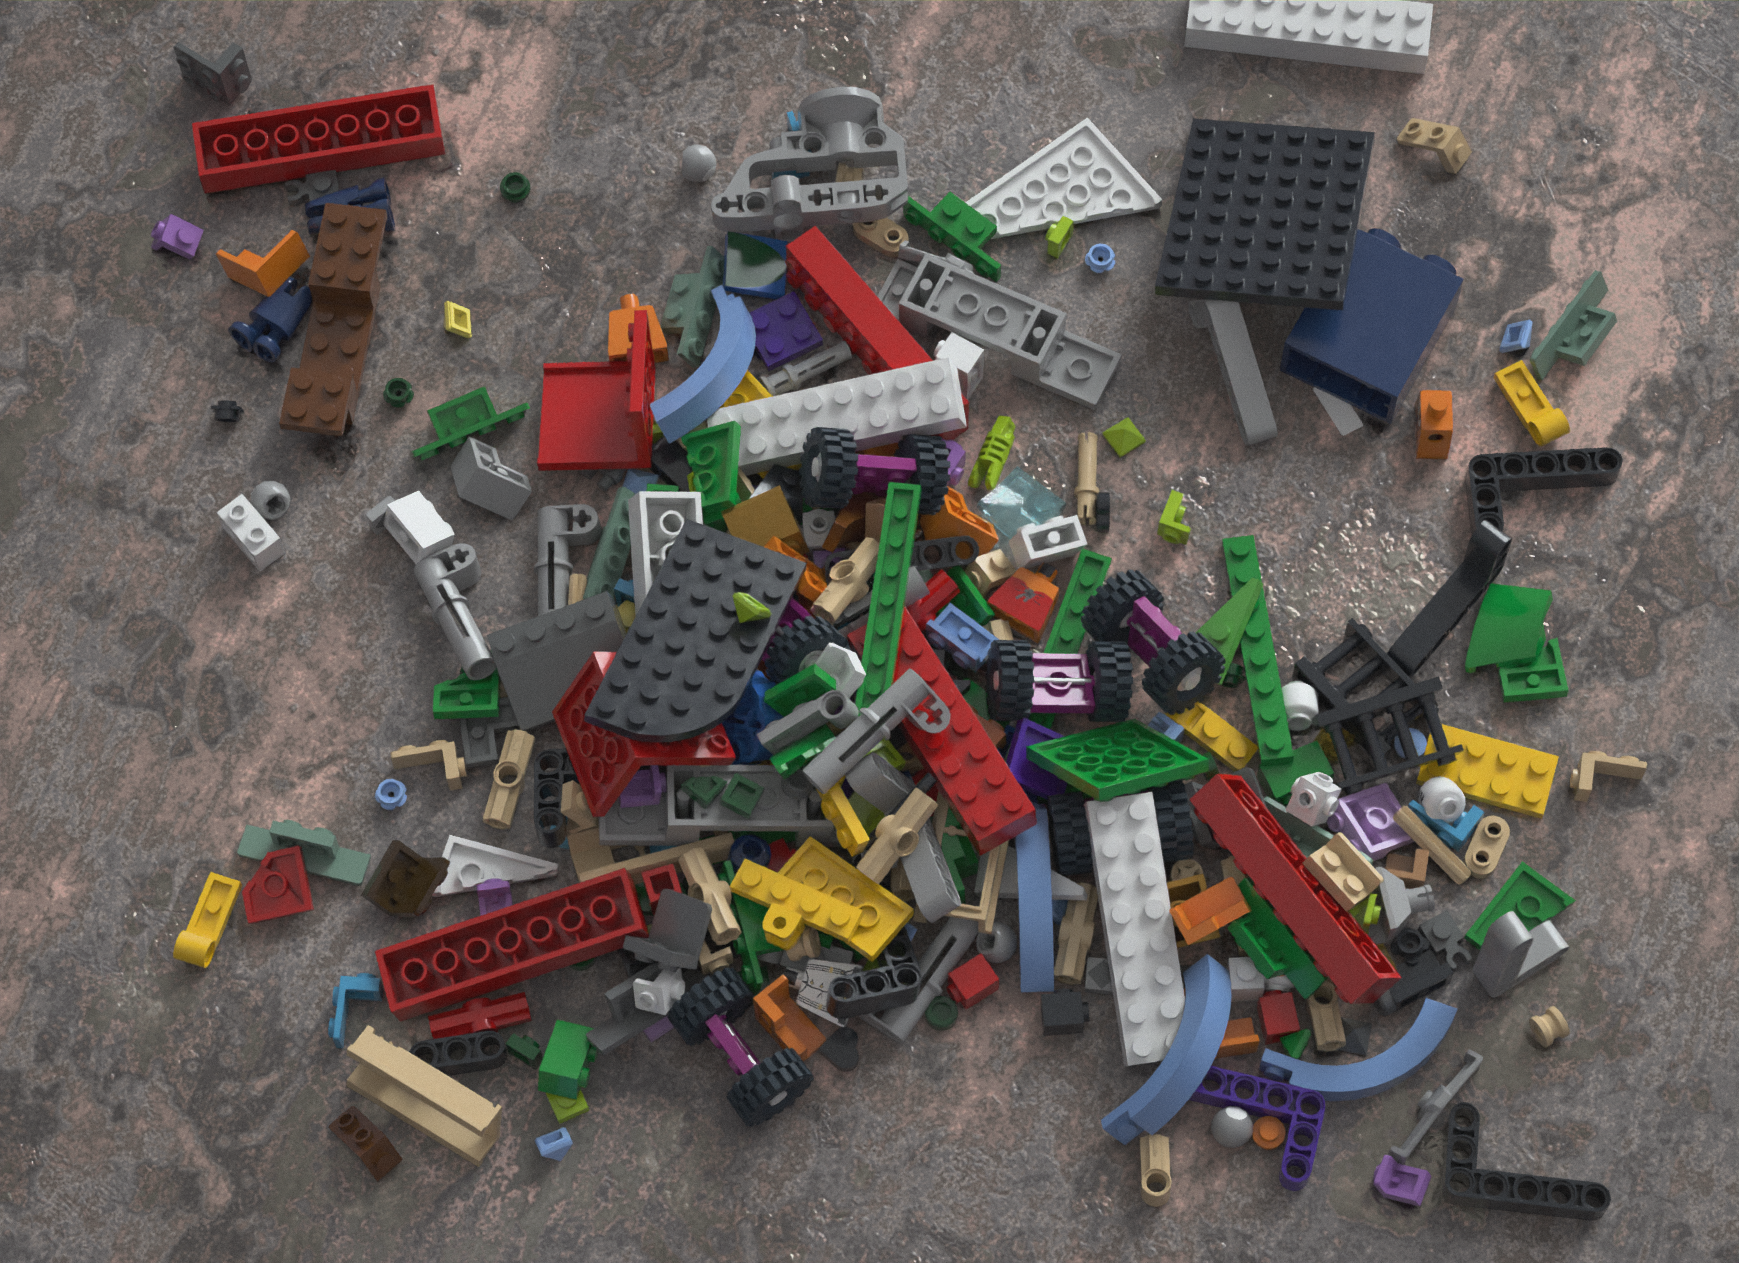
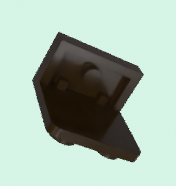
M392 840L361 896L389 916L418 917L430 907L432 903L431 896L437 886H440L448 875L447 868L450 865V861L445 857L423 858L399 840Z

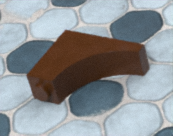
M873 492L853 494L852 498L848 499L849 504L839 510L822 548L833 553L842 544L863 542L865 539L866 503L882 496H877ZM919 514L917 518L914 542L917 541L922 531V529L917 527L922 517Z

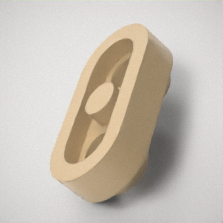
M888 218L872 221L873 224L865 225L863 222L853 223L854 235L859 240L888 257H898L900 244L905 240L909 241L907 231ZM890 236L898 237V239L895 241L889 240L888 238Z
M1487 816L1480 821L1468 847L1464 864L1471 870L1472 877L1483 879L1492 875L1510 835V829L1507 822L1498 816ZM1488 828H1497L1499 834L1493 835L1489 833ZM1476 856H1485L1487 862L1481 863L1477 861Z

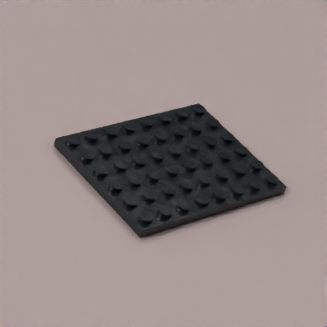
M1193 118L1156 278L1155 295L1343 311L1375 143V132Z

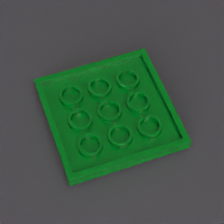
M1135 718L1026 746V758L1099 802L1111 801L1113 797L1123 794H1137L1141 792V789L1152 786L1163 787L1168 785V782L1178 779H1193L1197 774L1209 771V759Z

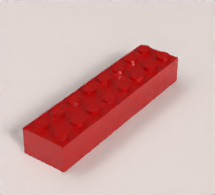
M433 84L192 123L198 173L204 194L304 178L306 174L330 170L341 172L446 155Z
M816 226L786 245L785 263L787 265L786 278L794 289L799 288L804 293L807 304L813 311L818 310L823 315V320L832 333L837 332L842 337V341H845L851 354H856L862 360V367L868 375L933 361ZM962 393L967 427L930 436H940L946 441L954 440L968 430L969 401Z
M904 606L893 684L909 668L912 669L948 707L950 721L948 726L939 733L919 730L907 717L897 726L926 772H929L938 781L935 784L936 788L981 856L1037 825L1036 809ZM867 624L847 634L849 647L852 652L856 653L860 663L862 662ZM927 696L912 712L915 713L917 710L924 711L929 716L926 721L933 722L935 719L932 714L935 711L926 709L923 706L929 699Z
M1216 774L1189 799L1195 806L1193 811L1198 819L1204 824L1208 823L1214 830L1213 837L1222 848L1229 849L1235 857L1233 859L1235 866L1243 874H1248L1255 882L1253 888L1257 894L1264 900L1268 899L1275 908L1273 913L1282 924L1289 925L1295 933L1293 936L1295 942L1304 951L1311 953L1315 958L1314 965L1323 976L1330 977L1336 985L1334 988L1336 994L1344 1002H1349L1350 1004L1374 1003L1402 978L1349 911L1346 912L1302 864L1307 859L1242 776Z
M622 868L376 950L375 955L390 1011L401 1022L623 948L626 935L648 938L649 932L634 880L627 869Z

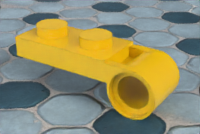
M1522 360L1494 374L1493 379L1538 446L1542 447L1570 433V426L1566 416L1559 408L1553 409Z
M1198 701L1193 709L1188 710L1185 708L1182 714L1177 712L1174 715H1170L1168 712L1164 713L1175 723L1184 727L1183 735L1189 736L1234 772L1244 768L1258 749L1256 744Z
M844 775L825 794H822L819 790L817 792L822 799L821 808L824 816L828 820H832L837 829L839 843L843 848H847L853 857L864 852L870 839L841 789L846 778Z
M210 872L186 931L183 930L176 940L173 951L174 959L202 968L209 966L241 891V881Z

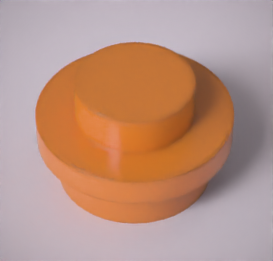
M1264 1116L1254 1123L1252 1138L1259 1147L1272 1150L1283 1143L1286 1131L1279 1119L1273 1116Z

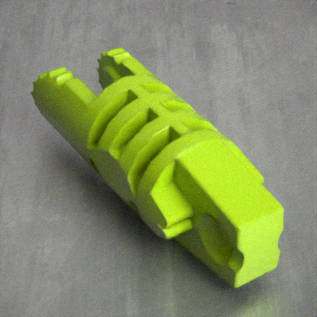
M999 415L992 430L986 435L967 484L971 488L980 487L981 481H983L987 472L984 482L986 489L995 490L1015 439L1013 434L1015 424L1010 417Z

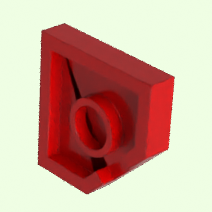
M301 846L267 852L260 863L261 866L242 890L248 924L260 923L314 910Z

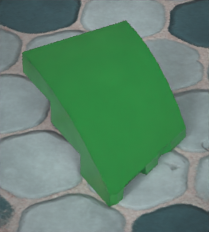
M1491 583L1474 625L1465 662V671L1473 673L1476 667L1496 664L1497 668L1514 663L1522 664L1536 661L1546 641L1543 620L1553 601L1552 590Z
M825 723L770 756L769 759L785 780L816 758L836 737Z
M948 806L945 827L954 826L956 829L963 830ZM943 833L942 852L961 904H966L965 888L961 879L978 873V860L968 837L960 835L949 836L948 833Z

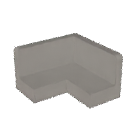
M470 436L451 464L459 497L507 519L513 520L532 492L526 475L500 464L496 448Z

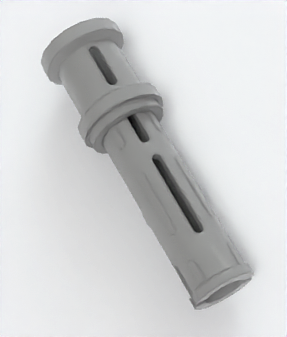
M842 341L795 366L786 364L782 367L781 371L767 378L765 376L760 377L759 382L772 396L782 395L790 390L797 391L802 386V382L846 360L852 359V354L846 342ZM831 357V359H829V360H827V361H825V362H823V363H821V364H819V365H817V366L811 368L812 366H814V365H816V364H818V363H820V362H822V361H824V360H826V359H828V358Z

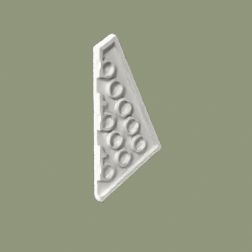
M1086 118L965 203L997 226V232L991 238L995 239L1049 229L1053 223L1057 225L1062 216L1073 220L1074 224L1154 210L1162 206L1163 200L1097 127Z

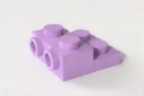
M1387 783L1339 798V805L1336 811L1327 819L1328 826L1333 832L1343 833L1357 850L1364 852L1373 861L1384 858L1391 850L1415 842L1393 820L1394 814L1401 808V805Z

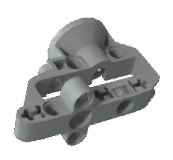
M835 87L818 91L809 95L799 105L797 111L799 131L781 132L780 137L773 138L770 141L769 150L746 158L725 192L713 198L711 212L713 224L720 231L747 232L775 229L776 239L787 242L794 241L803 234V227L860 223L887 218L908 202V182L903 138L884 124L883 104L879 96L873 92L857 87ZM870 144L880 145L877 148L869 147ZM809 149H818V150H819L818 152H815V153H810V152H808ZM854 160L855 168L895 165L898 170L897 178L799 185V178L795 176L782 175L771 180V188H750V183L758 176L772 175V172L796 170V173L835 170L836 161ZM756 207L762 209L759 212L750 211L752 208Z

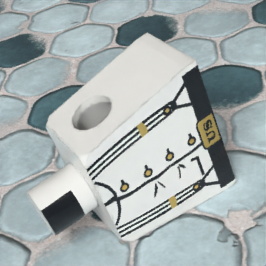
M809 959L805 971L787 966L784 975L788 978L789 987L799 990L796 1000L797 1005L839 1026L845 1027L849 1018H834L826 1010L828 988L834 978L862 972L864 966ZM837 996L839 999H847L844 996Z

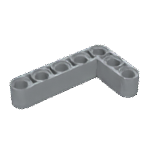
M1210 299L1189 301L1188 309L1194 326L1196 328L1208 327L1243 442L1246 446H1250L1277 437L1276 423L1239 302Z
M874 752L862 758L845 774L847 781L854 791L881 810L885 817L915 787V784L908 777ZM928 818L918 832L919 842L915 850L907 856H900L920 911L929 922L933 923L961 906V900L931 820Z
M1510 911L1498 918L1488 928L1472 972L1490 997L1495 998L1561 957L1568 951L1569 946L1550 920L1543 922L1528 932L1514 911Z

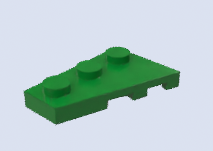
M735 420L687 433L681 437L682 443L686 446L688 452L686 456L688 464L692 467L695 476L693 481L696 491L701 492V507L706 513L734 507L736 503L741 426Z

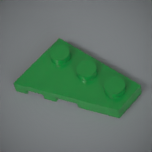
M1522 861L1465 934L1464 939L1480 950L1488 928L1504 914L1514 911L1529 932L1572 906L1576 900Z

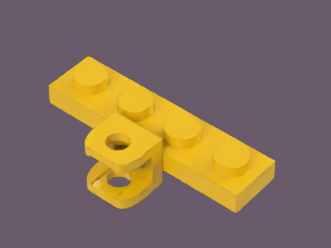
M744 859L730 885L731 892L769 908L762 924L766 941L786 951L791 950L797 944L805 929V924L849 943L864 916L863 910L747 859Z

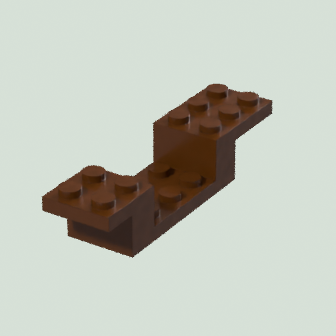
M325 203L308 283L313 304L300 367H291L279 422L281 429L343 436L345 424H353L381 288L376 269L387 220V212L384 209Z

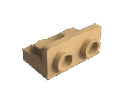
M1341 832L1337 833L1325 846L1309 855L1302 863L1346 912L1366 900L1370 893H1373L1384 881L1376 869Z

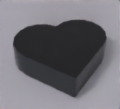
M1098 492L1096 496V531L1109 532L1110 492Z
M850 1027L837 1029L819 1048V1053L837 1069L844 1072L852 1071L859 1062V1054L856 1049L858 1046L857 1033Z

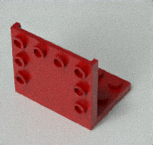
M634 310V323L628 324L629 342L633 343L631 348H627V361L543 363L544 378L539 455L537 458L538 471L652 467L654 415L650 404L655 401L656 364L647 310Z
M593 652L552 711L593 817H604L641 765H731L736 759L722 723L692 738L674 742L652 743L632 740L584 722L585 713L617 652Z

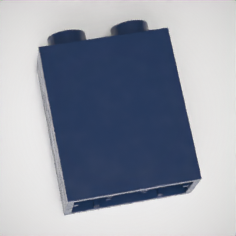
M1372 228L1366 233L1358 229L1343 311L1305 307L1284 343L1280 371L1392 424L1457 307L1464 278L1457 276L1454 266L1439 256L1426 255L1421 259L1400 249L1399 241L1384 230Z

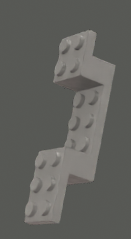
M926 253L918 267L897 259L877 296L905 329L927 338L935 324L1011 357L1012 375L1093 410H1096L1121 361L1122 354L1066 331L1067 313Z
M667 765L665 773L666 792H662L658 805L620 808L618 797L604 817H599V845L681 846L698 841L700 831H795V847H801L810 836L825 847H842L837 838V829L832 820H828L822 812V799L815 787L812 793L804 799L797 800L788 797L781 788L782 776L774 765H714L708 767H700L699 765ZM735 773L765 787L764 794L749 819L719 805L720 799ZM717 776L727 781V787L706 809L680 790L681 784L691 777Z

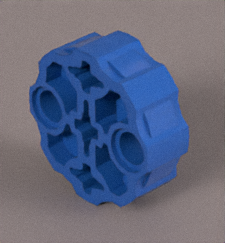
M756 670L739 706L722 722L736 756L731 765H758L764 760H770L769 757L773 754L761 744L757 734L763 731L770 722L784 718L764 702L765 691L776 686V683L765 678L762 671Z

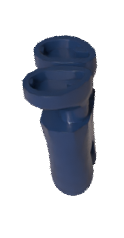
M385 177L376 179L368 188L360 190L359 186L355 185L319 197L305 204V214L311 218L307 222L310 235H319L325 203L384 209L387 212L384 231L392 232L396 230L390 206L389 187ZM373 202V203L370 204V205H366V206L363 205L364 203Z
M290 276L270 297L266 296L249 313V317L253 321L251 324L248 325L240 321L233 322L228 328L230 336L245 350L251 352L254 349L260 359L267 362H275L281 353L278 346L281 340H290L312 303L313 299L309 286H302L292 296L297 288L298 281ZM271 329V331L267 335H263L265 331H269Z

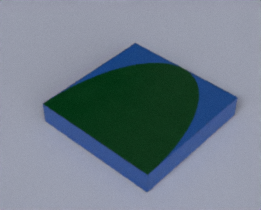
M728 231L725 235L724 290L771 299H779L785 296L787 241Z

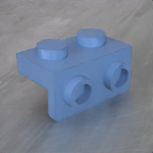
M951 603L934 621L930 619L926 623L927 640L939 650L944 648L952 654L953 660L959 666L965 669L969 667L975 673L989 658L988 650L991 648V642L999 640Z

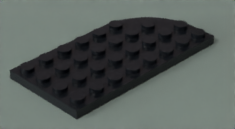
M686 519L585 713L584 722L632 740L652 743L685 740L703 734L721 724L739 706L806 571L807 563ZM738 592L749 594L768 608L772 614L769 618L740 623L732 596Z

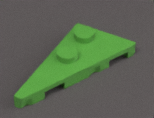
M1251 578L1197 631L1225 658L1226 663L1223 664L1225 671L1219 674L1222 678L1219 683L1215 684L1222 685L1264 585L1259 579Z

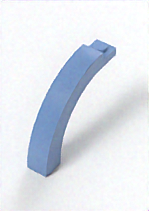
M722 285L711 290L720 313V330L708 357L685 382L650 404L655 420L669 444L696 428L722 406L741 382L752 360L756 341L755 325L752 316L741 297H735L733 293L727 295Z
M1031 802L1036 809L1037 825L1015 836L1021 992H1054L1052 888L1047 809L1045 804Z
M1208 954L1183 972L1186 992L1183 1017L1174 1042L1162 1063L1135 1094L1101 1119L1103 1129L1124 1145L1144 1130L1153 1135L1162 1128L1189 1100L1207 1074L1217 1055L1226 1031L1231 1009V979L1229 970Z
M1426 998L1419 1016L1409 1031L1385 1052L1362 1062L1337 1066L1312 1064L1265 1048L1259 1070L1263 1071L1264 1075L1276 1081L1286 1079L1290 1085L1317 1091L1324 1097L1325 1101L1356 1100L1373 1096L1404 1082L1431 1059L1448 1034L1457 1008Z

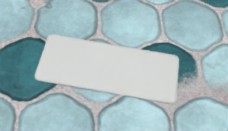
M1315 387L1313 388V391L1341 435L1344 436L1363 426V423L1350 404Z

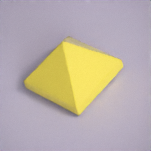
M450 301L444 302L443 327L465 338H471L470 310Z

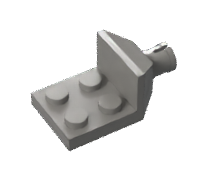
M1376 867V871L1384 879L1373 892V894H1377L1375 905H1380L1381 910L1377 925H1370L1368 936L1377 947L1391 945L1396 940L1400 932L1407 925L1410 915L1417 912L1435 910L1434 896L1429 895V893H1432L1429 884L1423 885V887L1405 889L1404 881L1383 867Z

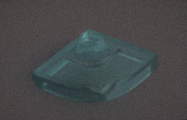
M1018 466L995 489L977 503V508L1009 539L1017 534L1018 528L1032 523L1035 526L1045 524V521L1059 516L1066 507V502Z

